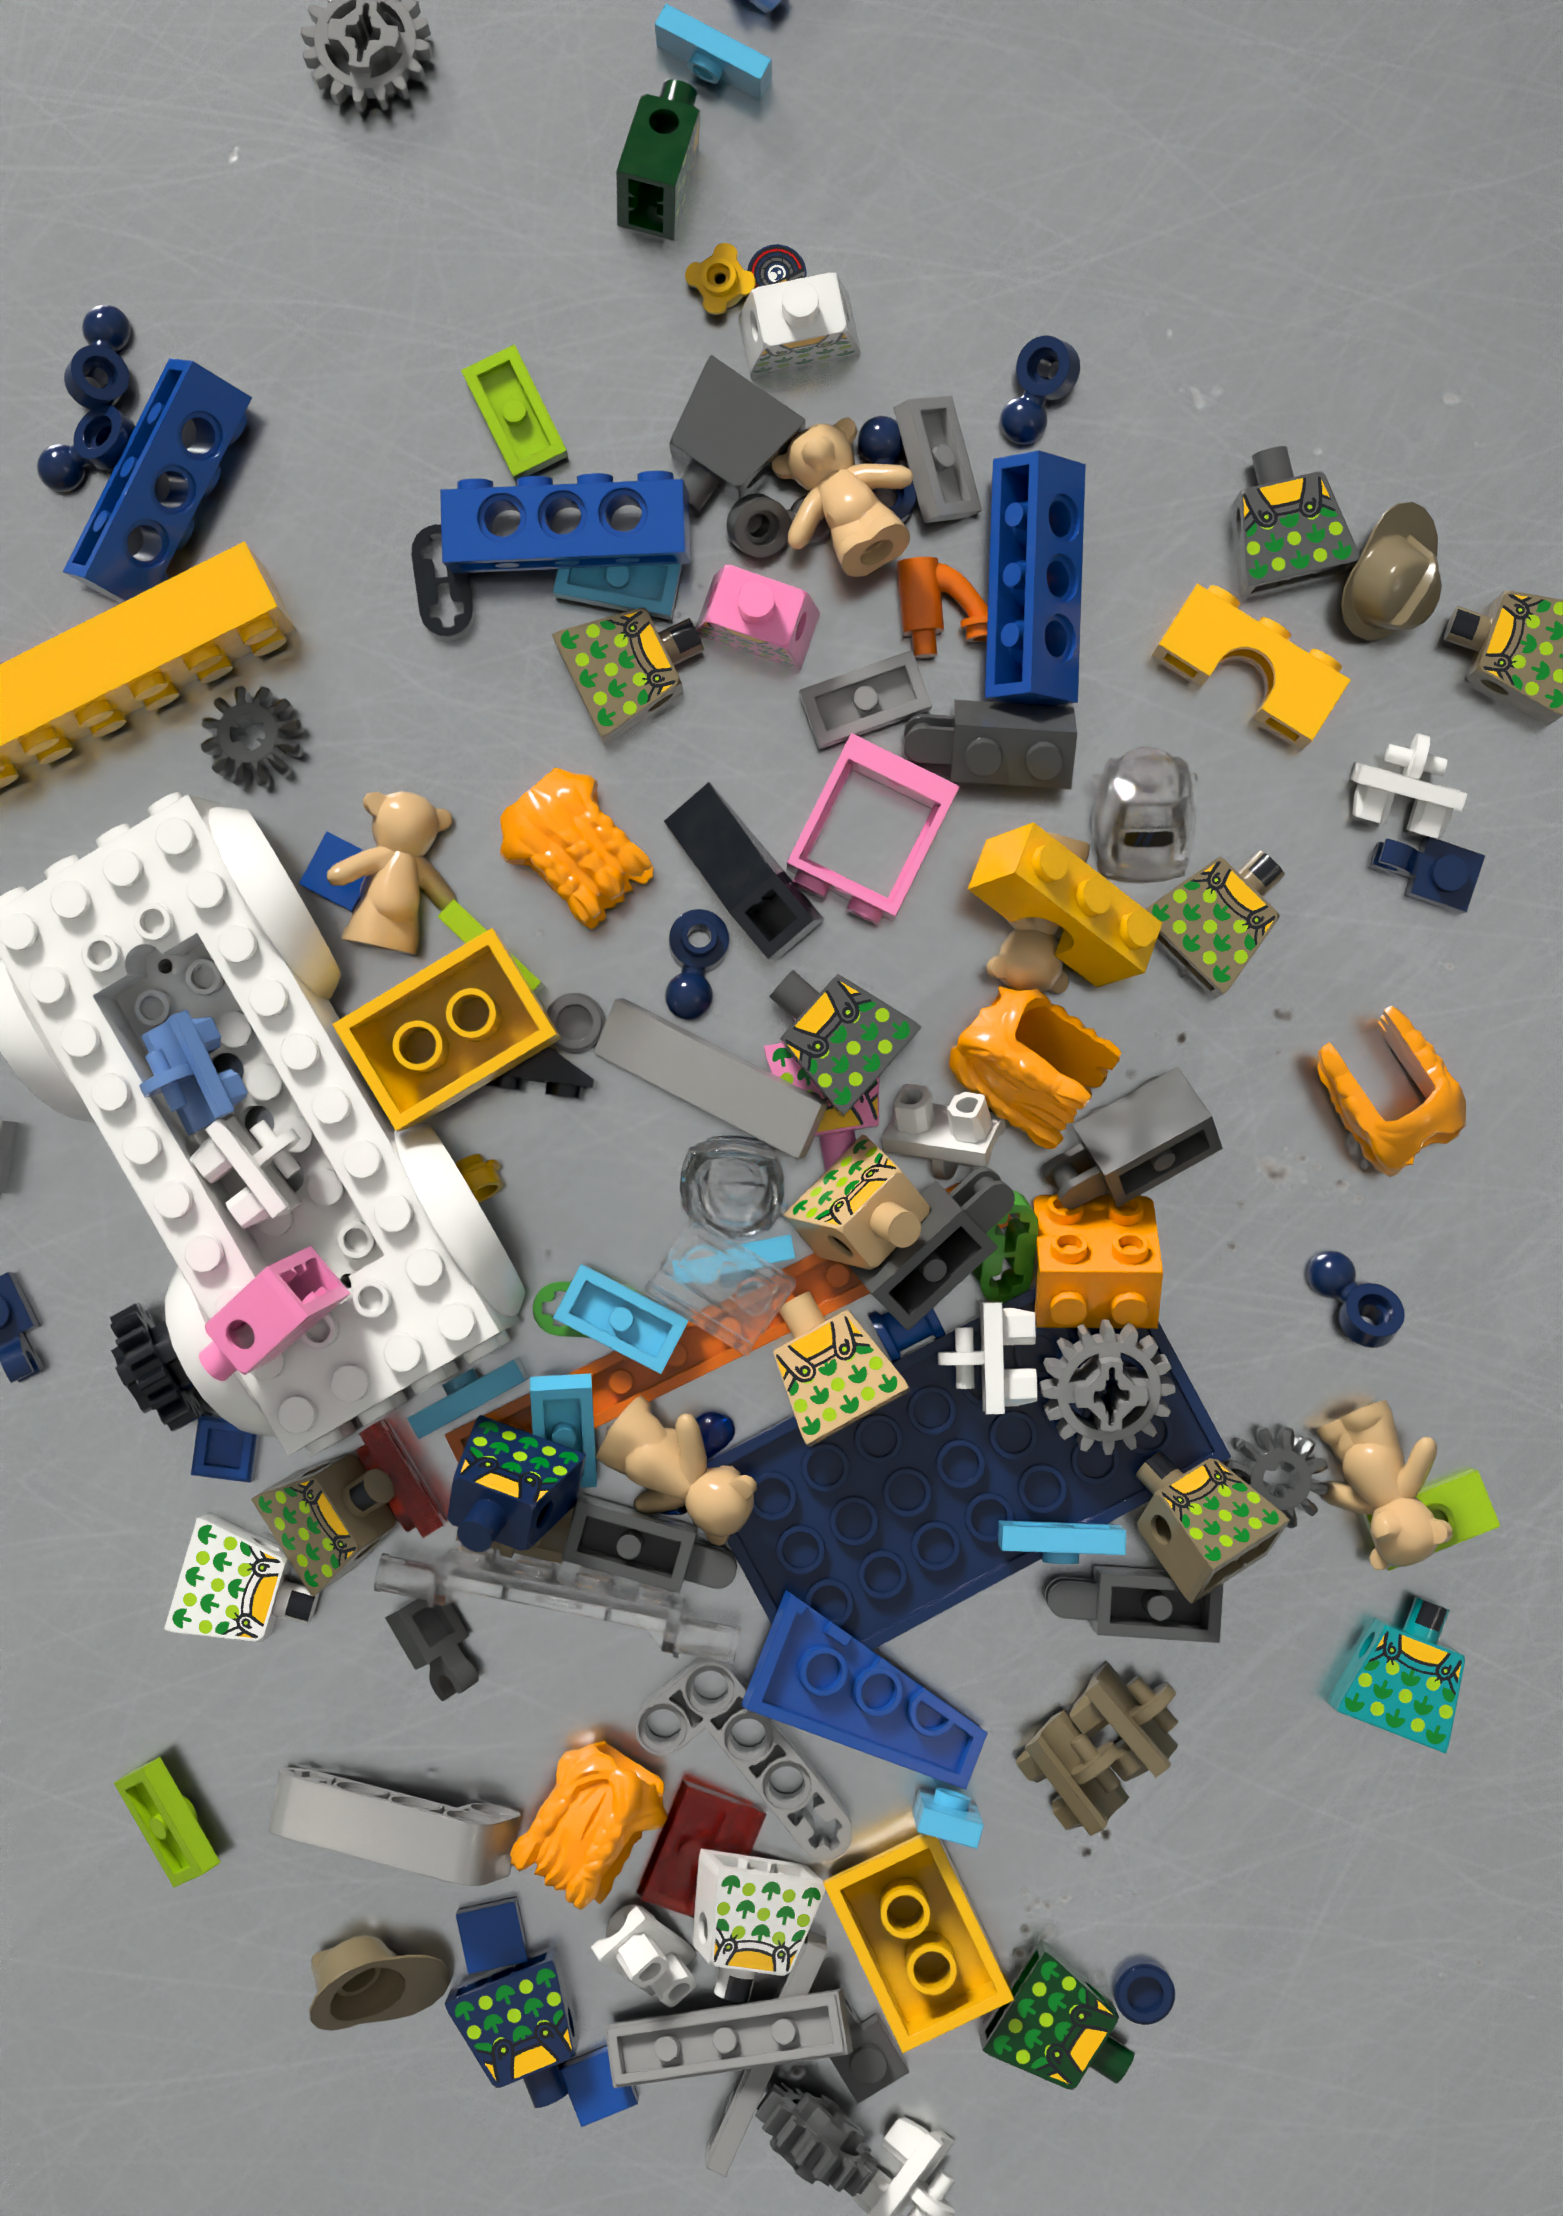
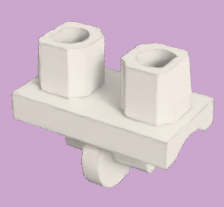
M1419 733L1415 735L1409 749L1389 744L1386 750L1384 761L1404 766L1403 775L1355 762L1350 780L1357 783L1353 804L1354 816L1386 825L1395 793L1415 798V802L1406 829L1436 839H1440L1444 833L1453 809L1463 811L1467 793L1420 780L1423 772L1443 776L1448 759L1428 754L1430 736Z
M905 1084L893 1103V1117L882 1136L884 1152L932 1160L934 1176L949 1180L954 1176L958 1164L987 1167L994 1143L1006 1128L1005 1119H1001L993 1112H989L983 1094L963 1092L955 1095L950 1105L947 1106L933 1104L932 1094L927 1089V1086Z
M236 1115L225 1121L223 1118H219L205 1129L210 1137L202 1143L190 1157V1160L203 1178L210 1183L217 1182L232 1169H235L247 1186L227 1201L226 1205L229 1212L243 1229L252 1227L270 1217L275 1218L289 1214L302 1203L277 1170L278 1168L284 1177L289 1179L301 1169L289 1153V1150L301 1139L293 1128L277 1137L266 1121L262 1120L249 1130L258 1143Z
M998 1301L980 1302L981 1351H974L973 1327L955 1328V1351L938 1352V1365H956V1389L975 1388L974 1365H981L982 1411L986 1412V1414H1005V1407L1019 1406L1037 1401L1036 1369H1004L1003 1345L1035 1344V1312L1016 1308H1002V1303Z
M633 1904L624 1906L616 1911L608 1923L606 1939L598 1940L591 1947L599 1961L649 1995L653 1996L656 1993L660 2001L670 2008L676 2006L698 1984L686 1966L697 1956L690 1944L657 1921L655 1916L643 1906Z
M906 2117L898 2119L884 2137L881 2145L900 2160L904 2166L893 2181L879 2170L862 2194L857 2193L852 2198L868 2214L867 2216H901L912 2200L916 2204L907 2216H953L955 2210L944 2196L955 2183L954 2178L944 2170H940L930 2185L925 2182L955 2141L942 2130L928 2132L924 2127Z

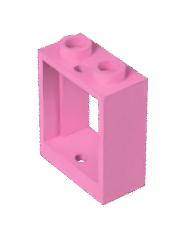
M851 733L787 861V870L796 874L792 882L821 898H825L828 890L850 900L846 909L871 923L878 925L882 917L894 922L960 786ZM852 770L932 808L888 898L809 860L814 846Z

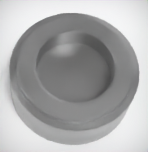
M567 993L558 997L552 1002L546 1012L562 1038L553 1044L568 1053H584L594 1048L606 1023L605 1015L599 1004L588 995L582 993Z

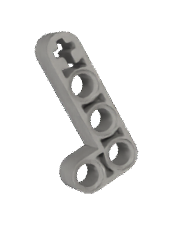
M710 1654L695 1659L649 1696L641 1705L635 1724V1731L640 1745L646 1751L658 1756L671 1755L682 1749L706 1729L803 1851L810 1857L820 1861H831L842 1856L850 1847L853 1837L851 1815L846 1805L778 1721L746 1710L741 1705L749 1684L725 1657ZM705 1671H715L726 1679L728 1689L718 1699H704L697 1694L694 1688L695 1678ZM661 1709L672 1711L680 1721V1730L669 1738L655 1736L647 1726V1718L652 1712ZM751 1718L763 1725L766 1730V1736L760 1744L754 1747H745L734 1740L731 1731L737 1722ZM786 1766L796 1768L804 1778L803 1785L792 1794L777 1792L769 1781L775 1770ZM814 1793L819 1794V1796L813 1798V1808L819 1817L826 1823L834 1818L837 1819L835 1823L836 1837L832 1839L824 1833L819 1834L817 1837L813 1836L815 1833L814 1820L805 1806L811 1800ZM800 1810L798 1815L793 1814L794 1812Z
M287 1767L279 1770L268 1831L282 1838L445 1882L466 1886H481L510 1875L512 1864H510V1852L517 1841L521 1814L507 1807L485 1803H472L453 1807L319 1771Z

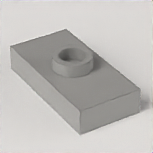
M953 397L908 399L893 407L909 469L914 476L913 484L923 522L963 519L981 512L982 507Z
M912 650L799 690V695L819 750L848 740L851 733L859 736L932 709L929 695Z

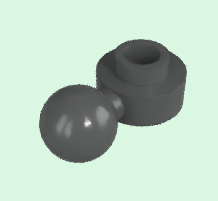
M756 493L742 497L733 505L727 518V533L731 542L738 549L753 557L765 558L774 555L786 544L790 526L807 495L797 499L789 510H786L782 504L764 494ZM755 514H760L762 518L760 527L756 531L749 533L747 528L749 519ZM825 517L819 522L809 543L822 541L830 535V528Z

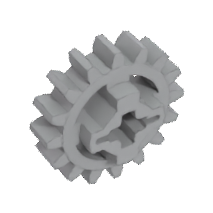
M327 0L328 5L325 8L310 4L307 10L316 26L301 28L300 34L306 45L310 46V48L302 52L303 59L307 68L316 69L312 76L319 90L327 88L332 84L330 93L336 104L340 105L346 100L348 95H352L357 111L364 112L368 98H376L381 109L386 110L389 106L388 94L395 91L398 96L406 100L410 97L405 82L409 78L414 81L423 82L426 78L423 67L417 60L425 61L432 59L430 43L423 40L430 36L431 32L427 18H417L421 13L417 0H405L403 2L402 0ZM384 12L393 16L404 28L405 33L400 32L398 26L387 25L383 18ZM372 27L376 40L369 41L367 50L363 51L362 59L358 47L365 46L367 37H370ZM329 54L334 55L337 61L348 63L350 76L340 71L332 63Z
M1103 1319L1099 1334L1091 1335L1086 1326L1081 1324L1077 1326L1080 1340L1072 1344L1061 1337L1057 1341L1063 1354L1061 1359L1045 1358L1043 1362L1047 1372L1054 1377L1039 1382V1388L1043 1397L1051 1399L1043 1405L1049 1420L1060 1419L1056 1428L1064 1440L1077 1432L1076 1441L1082 1451L1087 1452L1094 1440L1100 1441L1105 1455H1112L1115 1441L1122 1439L1130 1450L1136 1449L1134 1434L1142 1430L1145 1434L1154 1437L1157 1431L1151 1421L1154 1415L1169 1417L1171 1413L1167 1403L1161 1399V1396L1175 1393V1385L1171 1378L1162 1376L1172 1369L1165 1354L1155 1355L1159 1347L1153 1337L1148 1335L1137 1342L1138 1332L1133 1324L1127 1323L1122 1328L1120 1334H1115L1109 1319ZM1121 1353L1137 1360L1143 1366L1144 1371H1139L1137 1367H1125L1120 1358ZM1088 1359L1080 1368H1077L1083 1361ZM1110 1369L1116 1383L1109 1385L1108 1394H1105L1104 1405L1098 1391L1105 1389L1106 1380H1109ZM1069 1403H1075L1077 1408H1089L1094 1415V1421L1080 1416L1072 1409Z

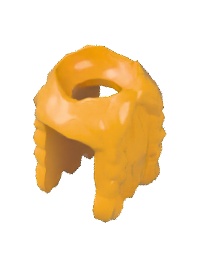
M553 768L550 773L544 776L535 786L524 793L519 800L507 807L500 817L502 834L500 856L505 862L512 865H529L560 898L566 901L574 918L588 928L593 929L599 924V921H603L606 918L605 909L613 908L616 903L625 901L624 893L634 890L629 880L647 885L648 881L654 877V867L649 857L638 846L631 843L628 835L614 824L611 817L599 809L597 798L598 783L596 779L591 775L576 774L563 769Z
M1000 985L998 987V995L990 1007L980 1009L979 1016L969 1027L961 1032L957 1045L951 1048L949 1068L956 1080L970 1093L983 1094L985 1096L988 1108L997 1117L1007 1119L1011 1126L1026 1132L1036 1145L1046 1149H1055L1064 1139L1060 1131L1066 1129V1124L1073 1123L1074 1116L1077 1115V1109H1084L1092 1097L1090 1087L1097 1088L1105 1082L1108 1073L1107 1069L1113 1070L1119 1062L1122 1053L1110 1040L1098 1037L1094 1029L1086 1028L1079 1018L1068 1015L1062 1006L1052 1004L1042 991L1038 989L1018 991Z
M1394 1006L1383 1010V1015L1377 1023L1378 1030L1425 1096L1426 1100L1422 1105L1396 1121H1385L1378 1114L1330 1042L1318 1051L1319 1062L1317 1064L1320 1080L1328 1088L1331 1094V1103L1335 1106V1111L1339 1113L1345 1129L1349 1130L1354 1140L1360 1144L1363 1157L1376 1170L1389 1177L1399 1174L1405 1166L1413 1165L1414 1157L1421 1149L1433 1143L1447 1144L1458 1137L1460 1131L1466 1127V1100L1462 1088L1447 1071L1443 1059L1436 1054L1434 1046L1426 1041L1421 1031L1416 1030L1409 1018Z
M605 1741L589 1744L580 1749L565 1751L557 1764L556 1786L538 1810L529 1830L514 1843L510 1852V1864L515 1866L520 1872L536 1863L537 1868L534 1875L544 1876V1884L546 1886H553L555 1890H566L565 1900L573 1903L574 1907L580 1910L584 1909L593 1899L601 1904L612 1890L614 1878L621 1873L624 1863L631 1855L634 1844L642 1838L643 1831L662 1828L668 1815L663 1805L664 1782L659 1775L646 1770L642 1765L634 1762Z

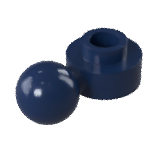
M99 305L92 308L83 320L82 332L89 345L75 353L64 373V382L68 393L78 404L88 409H94L102 405L114 406L129 385L127 365L116 353L129 340L131 332L129 320L117 307ZM85 377H91L98 381L101 389L92 386Z
M1044 335L1032 339L1023 347L1018 356L1016 374L1020 385L1024 389V393L1022 396L1010 400L1004 406L1000 416L1002 432L1010 441L1016 444H1030L1037 441L1043 435L1047 427V413L1043 407L1046 400H1055L1065 396L1073 389L1079 378L1080 359L1076 350L1069 343L1053 336ZM1058 361V371L1052 379H1049V368L1052 363Z
M102 405L91 409L78 423L72 446L54 444L47 447L41 453L37 462L39 478L48 488L57 492H67L80 485L85 476L86 465L89 463L101 470L114 468L135 428V424L114 406Z
M887 416L873 417L867 420L859 431V450L871 464L895 465V460L904 449L898 423L893 418ZM913 481L911 485L903 489H873L872 491L875 495L881 490L893 492L897 502L892 507H889V509L900 518L902 523L909 518L916 500Z
M695 909L683 913L675 920L669 934L670 953L674 961L682 967L680 974L676 975L668 983L665 991V1000L669 1010L681 1019H697L709 1010L713 1001V991L710 983L705 978V972L713 970L720 965L728 951V929L718 915L708 910ZM701 929L709 934L711 941L705 947L698 948L690 944L688 935L694 930Z
M1325 1251L1311 1261L1307 1274L1311 1288L1322 1297L1338 1298L1343 1303L1339 1311V1322L1344 1333L1355 1343L1369 1348L1382 1347L1391 1342L1401 1328L1405 1318L1404 1307L1398 1296L1387 1287L1379 1284L1366 1283L1358 1285L1355 1282L1356 1270L1353 1262L1341 1252ZM1361 1316L1370 1318L1375 1325L1366 1322Z

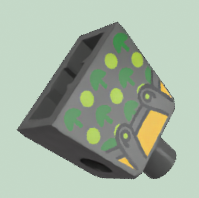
M1286 446L1265 449L1252 455L1258 485L1241 490L1233 503L1240 598L1351 572L1360 558L1359 551L1326 475L1323 472L1317 471L1294 477Z
M792 970L769 996L795 1020L780 1038L781 1043L842 1117L846 1115L922 1028L908 1016L839 974L819 993L797 972Z

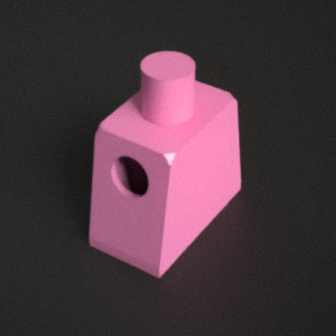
M309 1246L267 1266L205 1324V1331L213 1341L199 1353V1360L204 1369L219 1381L227 1380L237 1370L246 1375L279 1356L351 1293L312 1246Z

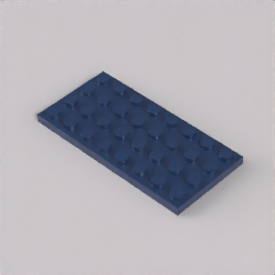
M1036 1285L1003 1303L1002 1308H1016L1035 1312ZM979 1315L956 1327H973L974 1351H981ZM1159 1321L1158 1329L1136 1328L1138 1332L1137 1342L1148 1335L1153 1337L1159 1347L1155 1355L1165 1354L1172 1369L1162 1376L1171 1378L1175 1385V1393L1161 1396V1399L1170 1408L1171 1413L1169 1417L1157 1415L1152 1417L1151 1421L1157 1431L1154 1437L1145 1434L1142 1430L1134 1434L1137 1448L1130 1450L1122 1439L1115 1441L1112 1455H1105L1100 1441L1094 1440L1087 1452L1082 1451L1076 1441L1077 1432L1064 1440L1056 1428L1060 1419L1049 1420L1043 1405L1051 1399L1043 1397L1039 1388V1382L1054 1377L1047 1372L1043 1362L1045 1358L1060 1360L1063 1354L1057 1341L1062 1337L1075 1344L1080 1340L1078 1328H1036L1034 1345H1003L1004 1369L1035 1368L1037 1375V1401L1019 1406L1005 1407V1414H986V1412L982 1411L981 1365H974L975 1388L956 1389V1365H938V1352L955 1351L954 1328L947 1332L946 1335L926 1343L892 1363L905 1379L910 1389L908 1393L809 1447L806 1445L795 1415H792L708 1460L707 1468L720 1467L722 1465L733 1466L740 1472V1475H748L757 1482L752 1513L742 1528L730 1535L727 1542L771 1625L784 1592L787 1590L867 1648L873 1650L1042 1559L1043 1552L1002 1551L998 1546L999 1520L1108 1524L1151 1500L1153 1494L1136 1477V1473L1156 1453L1163 1452L1183 1474L1209 1458L1217 1459L1220 1462L1230 1458V1453ZM1087 1328L1091 1335L1099 1334L1100 1328ZM1113 1328L1115 1334H1120L1122 1328ZM1121 1353L1120 1358L1125 1367H1137L1139 1371H1144L1143 1366L1137 1360ZM1088 1359L1083 1361L1077 1368H1080ZM1110 1369L1109 1380H1106L1105 1389L1098 1391L1104 1405L1105 1394H1108L1109 1385L1116 1383ZM1069 1403L1072 1409L1080 1416L1094 1421V1415L1089 1408H1077L1075 1403Z

